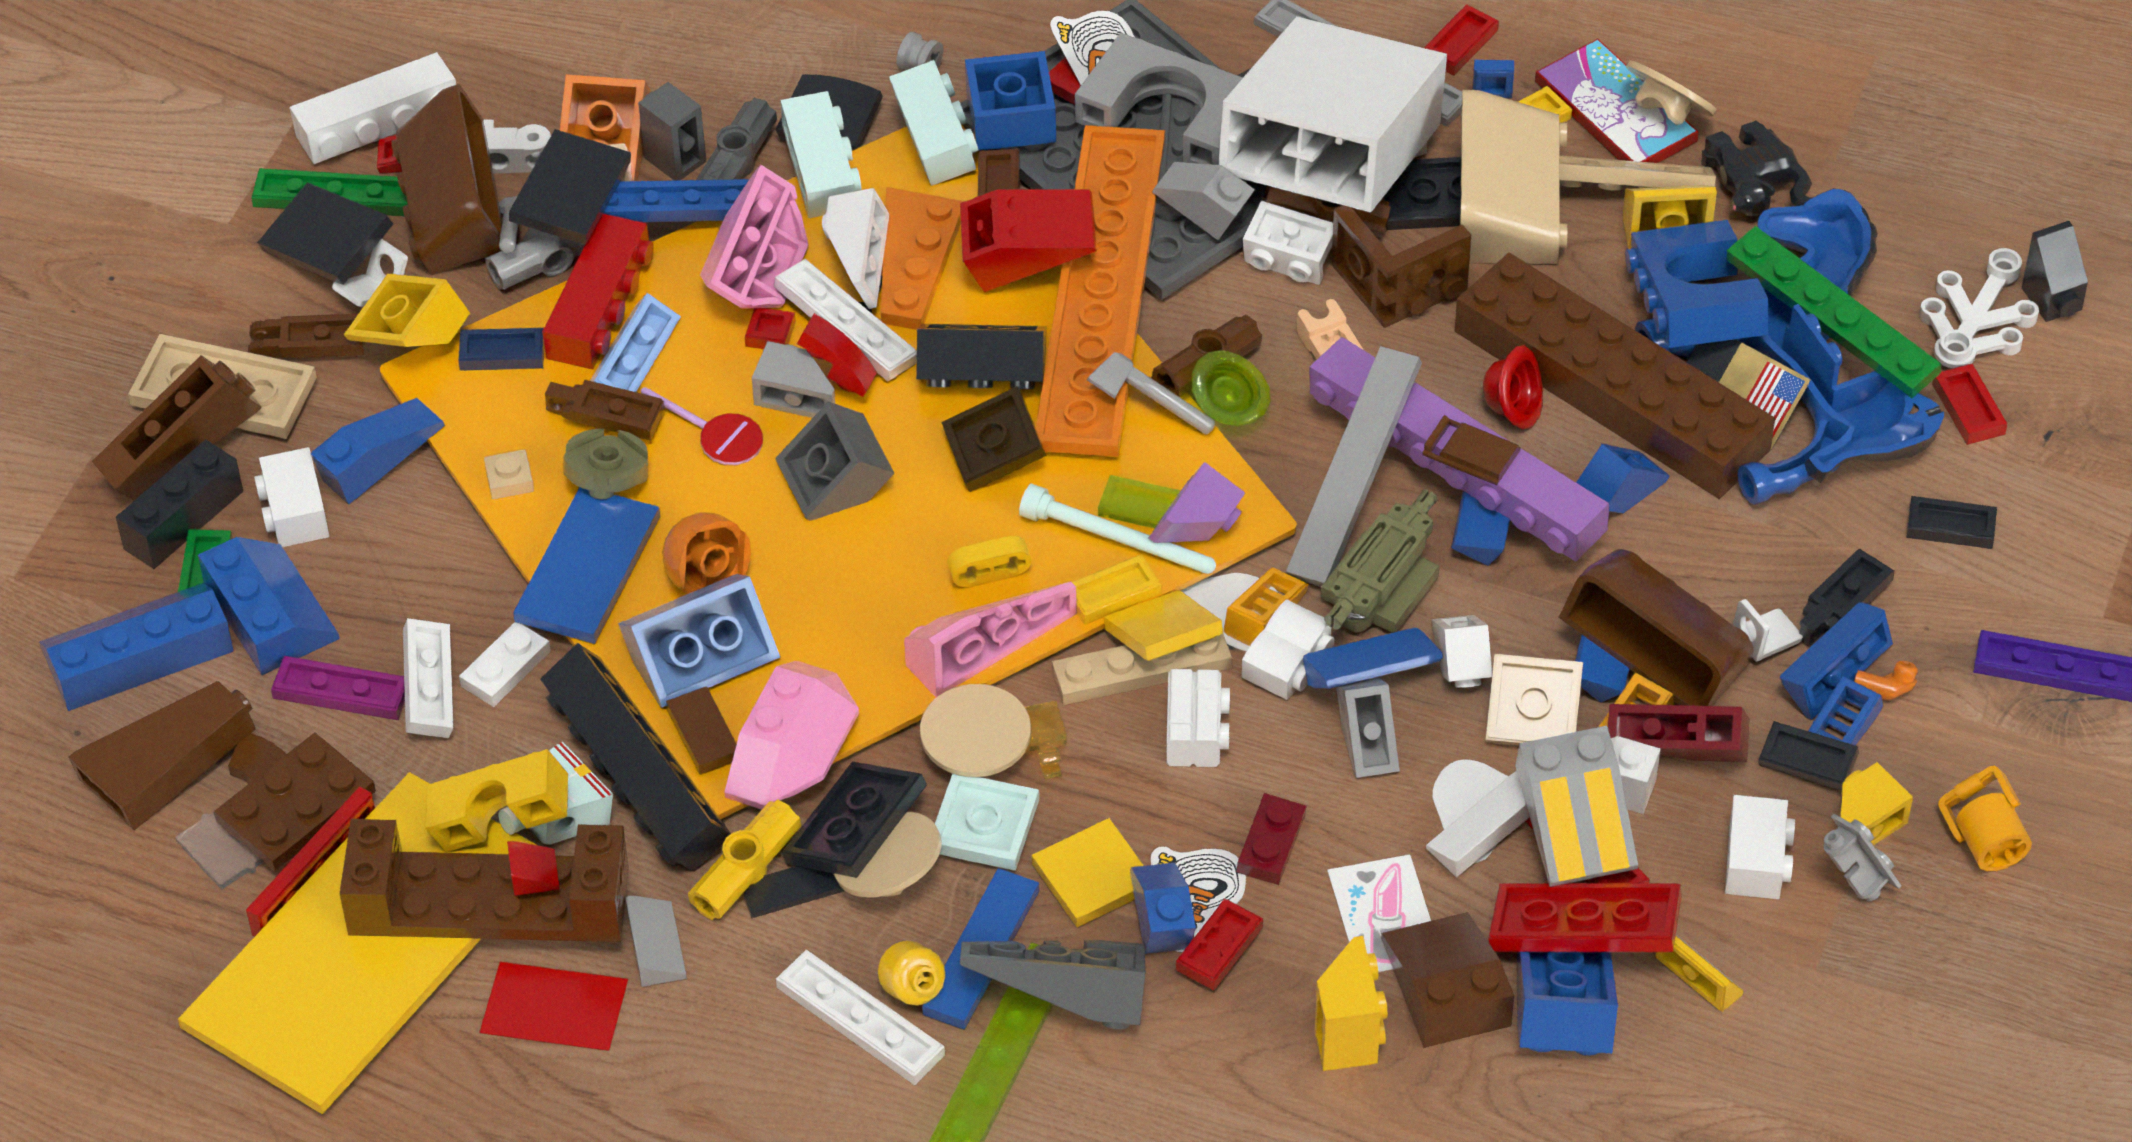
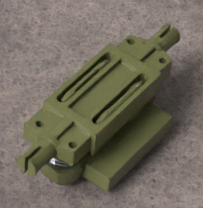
M1424 489L1412 505L1395 503L1387 515L1381 513L1371 527L1362 533L1321 586V598L1334 604V607L1324 618L1329 627H1332L1334 624L1333 629H1340L1343 626L1353 632H1361L1368 629L1374 623L1394 633L1399 630L1439 577L1440 566L1421 557L1425 549L1426 539L1433 531V520L1427 515L1428 511L1437 502V497L1432 491L1428 495V489Z

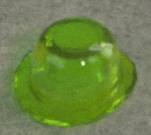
M1225 350L1209 352L1197 361L1192 372V391L1197 404L1209 417L1222 424L1241 426L1254 423L1266 413L1271 402L1270 387L1264 375L1252 362L1239 354Z

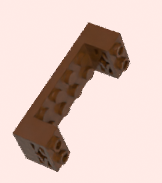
M351 819L339 893L348 935L621 942L629 871L623 825L578 824L574 856L556 855L560 889L514 896L509 854L402 852L396 820Z

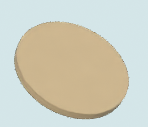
M1631 60L1626 65V68L1631 73L1644 81L1635 96L1637 104L1642 108H1664L1667 117L1675 125L1683 124L1691 108L1712 117L1716 113L1717 109L1712 104L1659 72Z
M968 684L945 691L929 704L921 719L920 737L926 754L940 768L960 776L983 777L1006 770L1022 757L1030 742L1031 723L1026 708L1011 693L991 685Z
M906 812L857 878L839 874L834 875L839 885L846 892L855 896L871 898L900 895L905 888L921 879L935 864L942 847L940 832L935 823L927 816Z

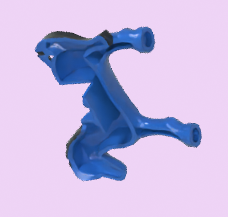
M1833 188L1809 199L1801 206L1770 208L1763 211L1757 225L1759 229L1785 248L1804 254L1800 258L1802 261L1850 296L1859 287L1877 253L1876 238L1878 233L1876 226L1871 222L1867 211L1853 194L1843 189ZM1763 288L1768 297V335L1736 340L1811 379L1800 399L1808 408L1815 422V432L1810 444L1795 456L1774 464L1750 462L1739 467L1738 482L1743 495L1749 503L1756 505L1767 501L1775 494H1791L1799 486L1814 479L1822 483L1842 463L1851 460L1883 462L1910 458L1926 450L1933 443L1944 418V412H1941L1940 406L1919 393L1913 398L1909 397L1876 371L1837 385L1839 369L1842 365V354L1836 343L1826 342L1830 337L1821 331L1816 316L1812 313L1806 315L1799 304L1790 308ZM1653 319L1638 321L1635 326V331L1674 355L1689 359L1696 345L1669 348L1663 333L1656 332ZM1913 406H1915L1918 412L1910 414Z

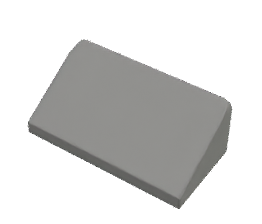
M625 896L641 986L687 979L672 902L640 896Z

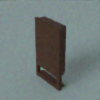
M1444 415L1425 442L1422 455L1497 486L1520 452L1521 447L1518 444L1466 423H1459L1449 419ZM1451 425L1457 428L1440 454L1432 453L1448 427Z

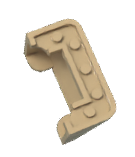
M1462 90L1460 225L1463 224L1472 235L1470 263H1497L1510 252L1527 264H1558L1559 248H1567V224L1559 223V147L1567 146V123H1559L1558 114L1480 90Z

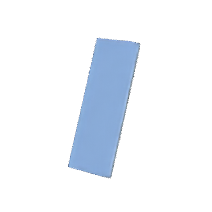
M647 293L630 313L590 381L636 392L681 316Z

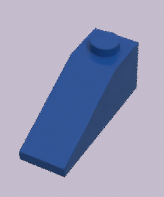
M418 398L343 426L310 454L323 482L345 502L350 504L443 428L445 424Z

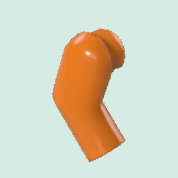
M1899 661L1894 667V672L1884 677L1858 670L1854 682L1882 695V700H1892L1913 690L1917 684L1915 677L1918 670L1915 664L1909 661Z

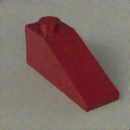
M1609 704L1608 731L1611 738L1619 736L1660 748V756L1715 762H1747L1750 719L1743 707Z

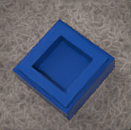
M1474 59L1472 90L1484 91L1503 98H1512L1514 60Z

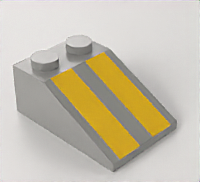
M1602 726L1519 743L1515 767L1549 886L1552 887L1638 869L1620 769L1608 727Z

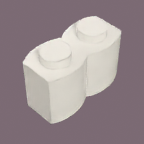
M1285 600L1275 611L1266 628L1255 638L1242 659V678L1288 700L1296 690L1301 692L1308 684L1303 656L1307 653L1333 647L1335 638L1331 636L1332 627L1326 624L1324 617L1289 600Z

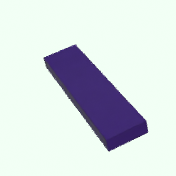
M1986 630L1980 631L1973 673L2132 702V657Z

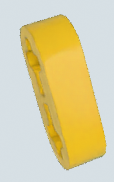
M1007 536L958 548L948 557L947 563L955 584L961 587H972L1018 576L1028 570L1032 559L1023 538Z

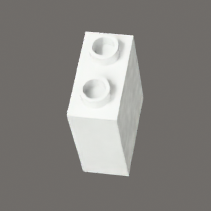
M1296 16L1223 100L1219 165H1222L1241 179L1372 212L1440 125L1447 54Z

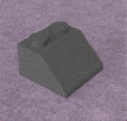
M829 401L775 458L805 518L809 520H815L868 502L894 475V471L864 414Z

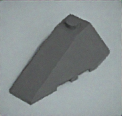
M1055 940L1044 941L1042 945L1036 946L1035 949L1026 950L1025 945L1016 941L961 943L960 965L1090 1020L1102 1022L1108 1028L1126 1029L1130 1027V1024L1140 1025L1145 982L1144 944L1084 940L1083 949H1069L1061 946V943Z

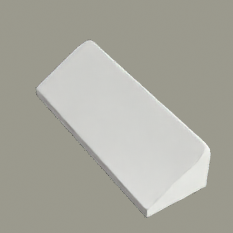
M1517 770L1426 845V849L1456 878L1530 817Z

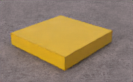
M1180 590L1104 616L1105 630L1147 661L1223 634L1222 620Z
M1110 818L1032 854V865L1077 928L1135 900L1130 869L1131 867L1144 865Z

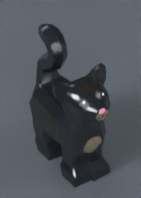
M1755 120L1741 125L1739 139L1743 144L1751 145V147L1742 151L1736 147L1730 136L1723 131L1706 136L1701 163L1704 167H1715L1720 174L1723 186L1733 193V197L1730 200L1732 211L1741 212L1745 216H1758L1759 218L1763 211L1770 208L1771 196L1775 193V188L1790 182L1795 183L1789 192L1794 206L1804 205L1809 199L1813 198L1806 196L1812 182L1808 173L1798 163L1793 149L1784 144L1771 129H1767Z

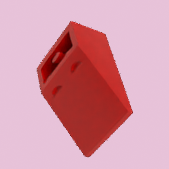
M997 189L960 203L963 263L984 292L1096 252L1093 197L1090 189Z

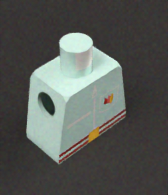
M563 742L554 746L549 751L568 773L567 817L529 828L542 843L548 845L575 837L578 824L609 825L613 793ZM509 807L499 811L500 824L508 834L512 835L526 828Z

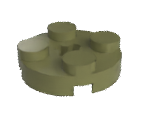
M604 429L587 430L575 435L566 444V453L563 456V473L575 485L589 490V494L592 497L608 499L614 495V492L630 489L647 480V446L640 438L629 432L618 430V437L612 435L604 436Z

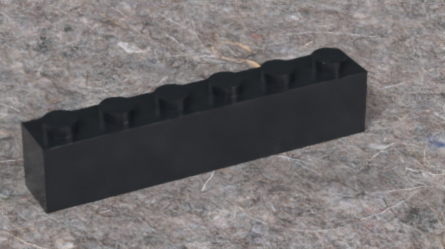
M577 643L540 678L550 692L546 697L548 702L558 713L563 716L567 715L572 722L568 726L570 732L583 745L588 744L592 749L593 753L589 756L591 761L600 771L606 775L610 774L614 779L615 783L611 786L613 791L622 801L628 805L632 804L636 809L637 813L633 817L638 825L649 835L654 834L660 843L656 846V849L660 855L673 866L680 863L695 871L723 845L726 837L731 832L602 659Z

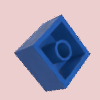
M1045 51L965 59L966 95L973 135L979 151L1056 142V108Z

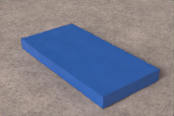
M579 487L513 612L514 621L595 644L660 518V508L617 495H613L608 499H597L589 494V490Z

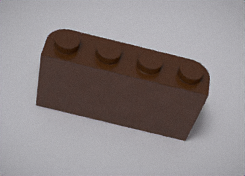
M456 84L442 89L396 131V140L392 141L394 155L402 168V172L397 174L399 186L402 193L407 196L408 205L403 206V212L408 226L413 230L414 238L409 239L410 250L415 261H422L431 275L501 252L499 241L502 217L484 120L462 86Z
M1624 549L1614 550L1586 568L1577 578L1558 617L1623 663L1634 673L1673 693V701L1678 705L1713 706L1744 671L1753 655V645L1749 636L1743 630L1732 625L1714 612L1707 604L1700 602L1679 587L1672 579L1664 576L1647 564L1636 553Z

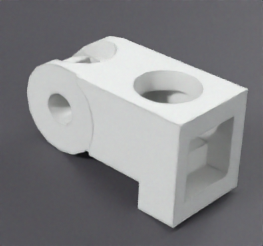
M484 120L493 173L531 172L551 137L548 129L536 124L526 125L521 129L494 128V120Z

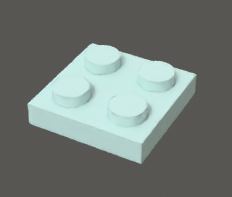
M952 773L935 822L942 839L939 855L1016 871L1039 802V790L981 777H965Z

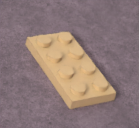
M159 334L128 393L131 406L146 409L202 355L214 364L219 360L222 361L235 375L238 372L241 373L256 389L252 396L262 408L236 428L287 439L317 378L314 366Z

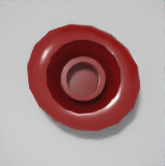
M1525 345L1514 347L1506 359L1493 362L1483 378V395L1492 411L1506 416L1512 425L1520 429L1532 428L1541 416L1543 407V386L1539 365L1534 353Z

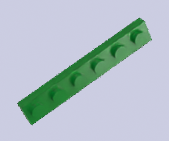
M1754 226L1726 250L1727 261L1751 279L1758 278L1763 288L1790 308L1799 304L1806 315L1814 314L1819 321L1822 332L1909 397L1913 398L1941 373V363L1757 226Z

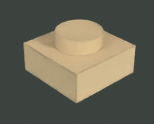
M526 449L484 457L492 500L534 492Z

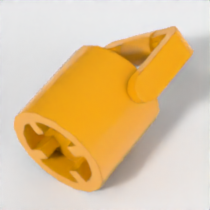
M1989 766L1979 773H1974L1955 785L1953 790L1940 798L1938 806L1952 834L1959 843L1964 840L1966 841L1980 869L1984 871L2006 869L2022 860L2031 850L2032 841L2014 809L2021 805L2007 776L1998 767ZM1996 779L1998 780L2004 794L1990 793L1980 796L1965 805L1958 813L1957 818H1955L1951 810L1953 806L1961 801L1964 802L1986 788V785Z

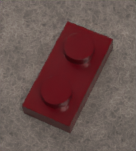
M1264 793L1238 859L1236 872L1279 885L1303 823L1307 806Z

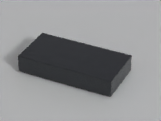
M1911 496L1906 538L1992 549L1995 537L1997 507Z
M1773 721L1758 760L1760 766L1842 791V784L1852 772L1859 749L1858 746Z

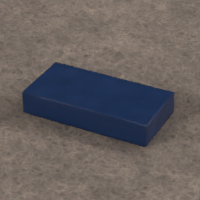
M544 328L460 330L458 360L460 371L542 369L544 364L542 331Z

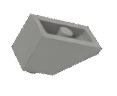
M1174 162L1152 192L1219 240L1255 189L1222 165Z
M767 341L752 376L754 405L813 418L828 401L835 403V390L806 349Z
M1373 678L1336 687L1341 727L1355 777L1360 778L1400 771L1389 685L1380 678Z

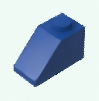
M1601 444L1576 483L1608 502L1609 511L1624 514L1666 483L1670 475L1640 451Z
M1176 863L1131 867L1130 874L1145 954L1184 950L1192 941L1196 925L1189 887Z

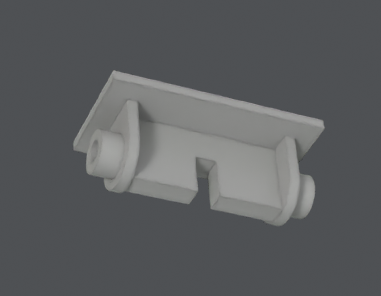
M1833 814L1831 818L1838 828L1825 835L1824 850L1843 873L1847 871L1844 877L1856 895L1861 899L1873 901L1880 896L1881 888L1886 883L1899 889L1902 885L1891 871L1894 864L1882 851L1873 846L1871 841L1874 839L1871 831L1856 819L1850 823Z

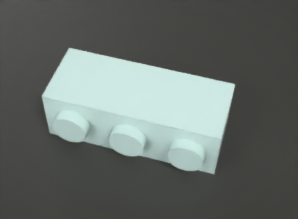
M933 60L889 76L897 103L930 185L933 186L976 170L972 153L979 150L971 128L964 131L961 125L966 124L967 121L959 100L953 103L950 100V97L955 96V91L948 73L940 75Z
M828 91L781 100L782 127L808 218L823 216L827 211L829 196L862 190L857 167L850 169L848 162L853 160L848 136L841 138L839 131L844 129L840 107H832Z

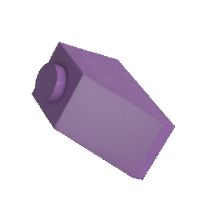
M1204 462L1185 483L1148 538L1154 543L1209 541L1220 528L1227 532L1242 512L1236 506L1245 492Z

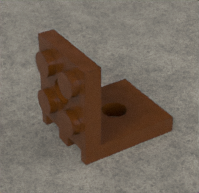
M1343 205L1334 209L1331 265L1379 323L1386 328L1412 315H1419L1428 308L1447 299H1454L1468 289L1472 235L1462 224L1392 256L1351 207Z

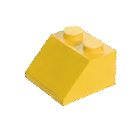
M1696 185L1625 189L1622 217L1628 249H1631L1632 232L1713 222L1717 196L1716 187Z
M387 273L344 333V336L351 341L404 347L449 344L459 333L460 327L468 318L470 312L446 279Z

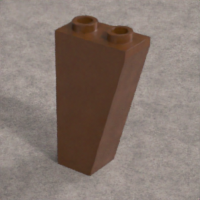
M200 355L92 462L115 490L132 500H136L205 439L214 444L256 414L262 408L252 396L256 389L241 373L238 372L235 375L222 361L219 360L214 364Z

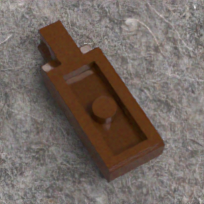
M584 380L582 385L575 384L574 387L550 382L545 392L546 410L562 415L563 418L569 421L617 433L618 430L650 441L665 410L662 398Z

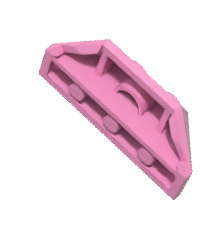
M760 165L722 222L700 276L708 288L740 308H780L785 303L787 297L774 287L775 277L802 261L808 247L802 215L795 201L797 194L794 185L763 165Z
M793 661L775 667L740 731L724 792L725 798L763 809L769 801L775 802L777 799L782 800L794 796L824 780L859 714L857 704L837 673L800 661Z

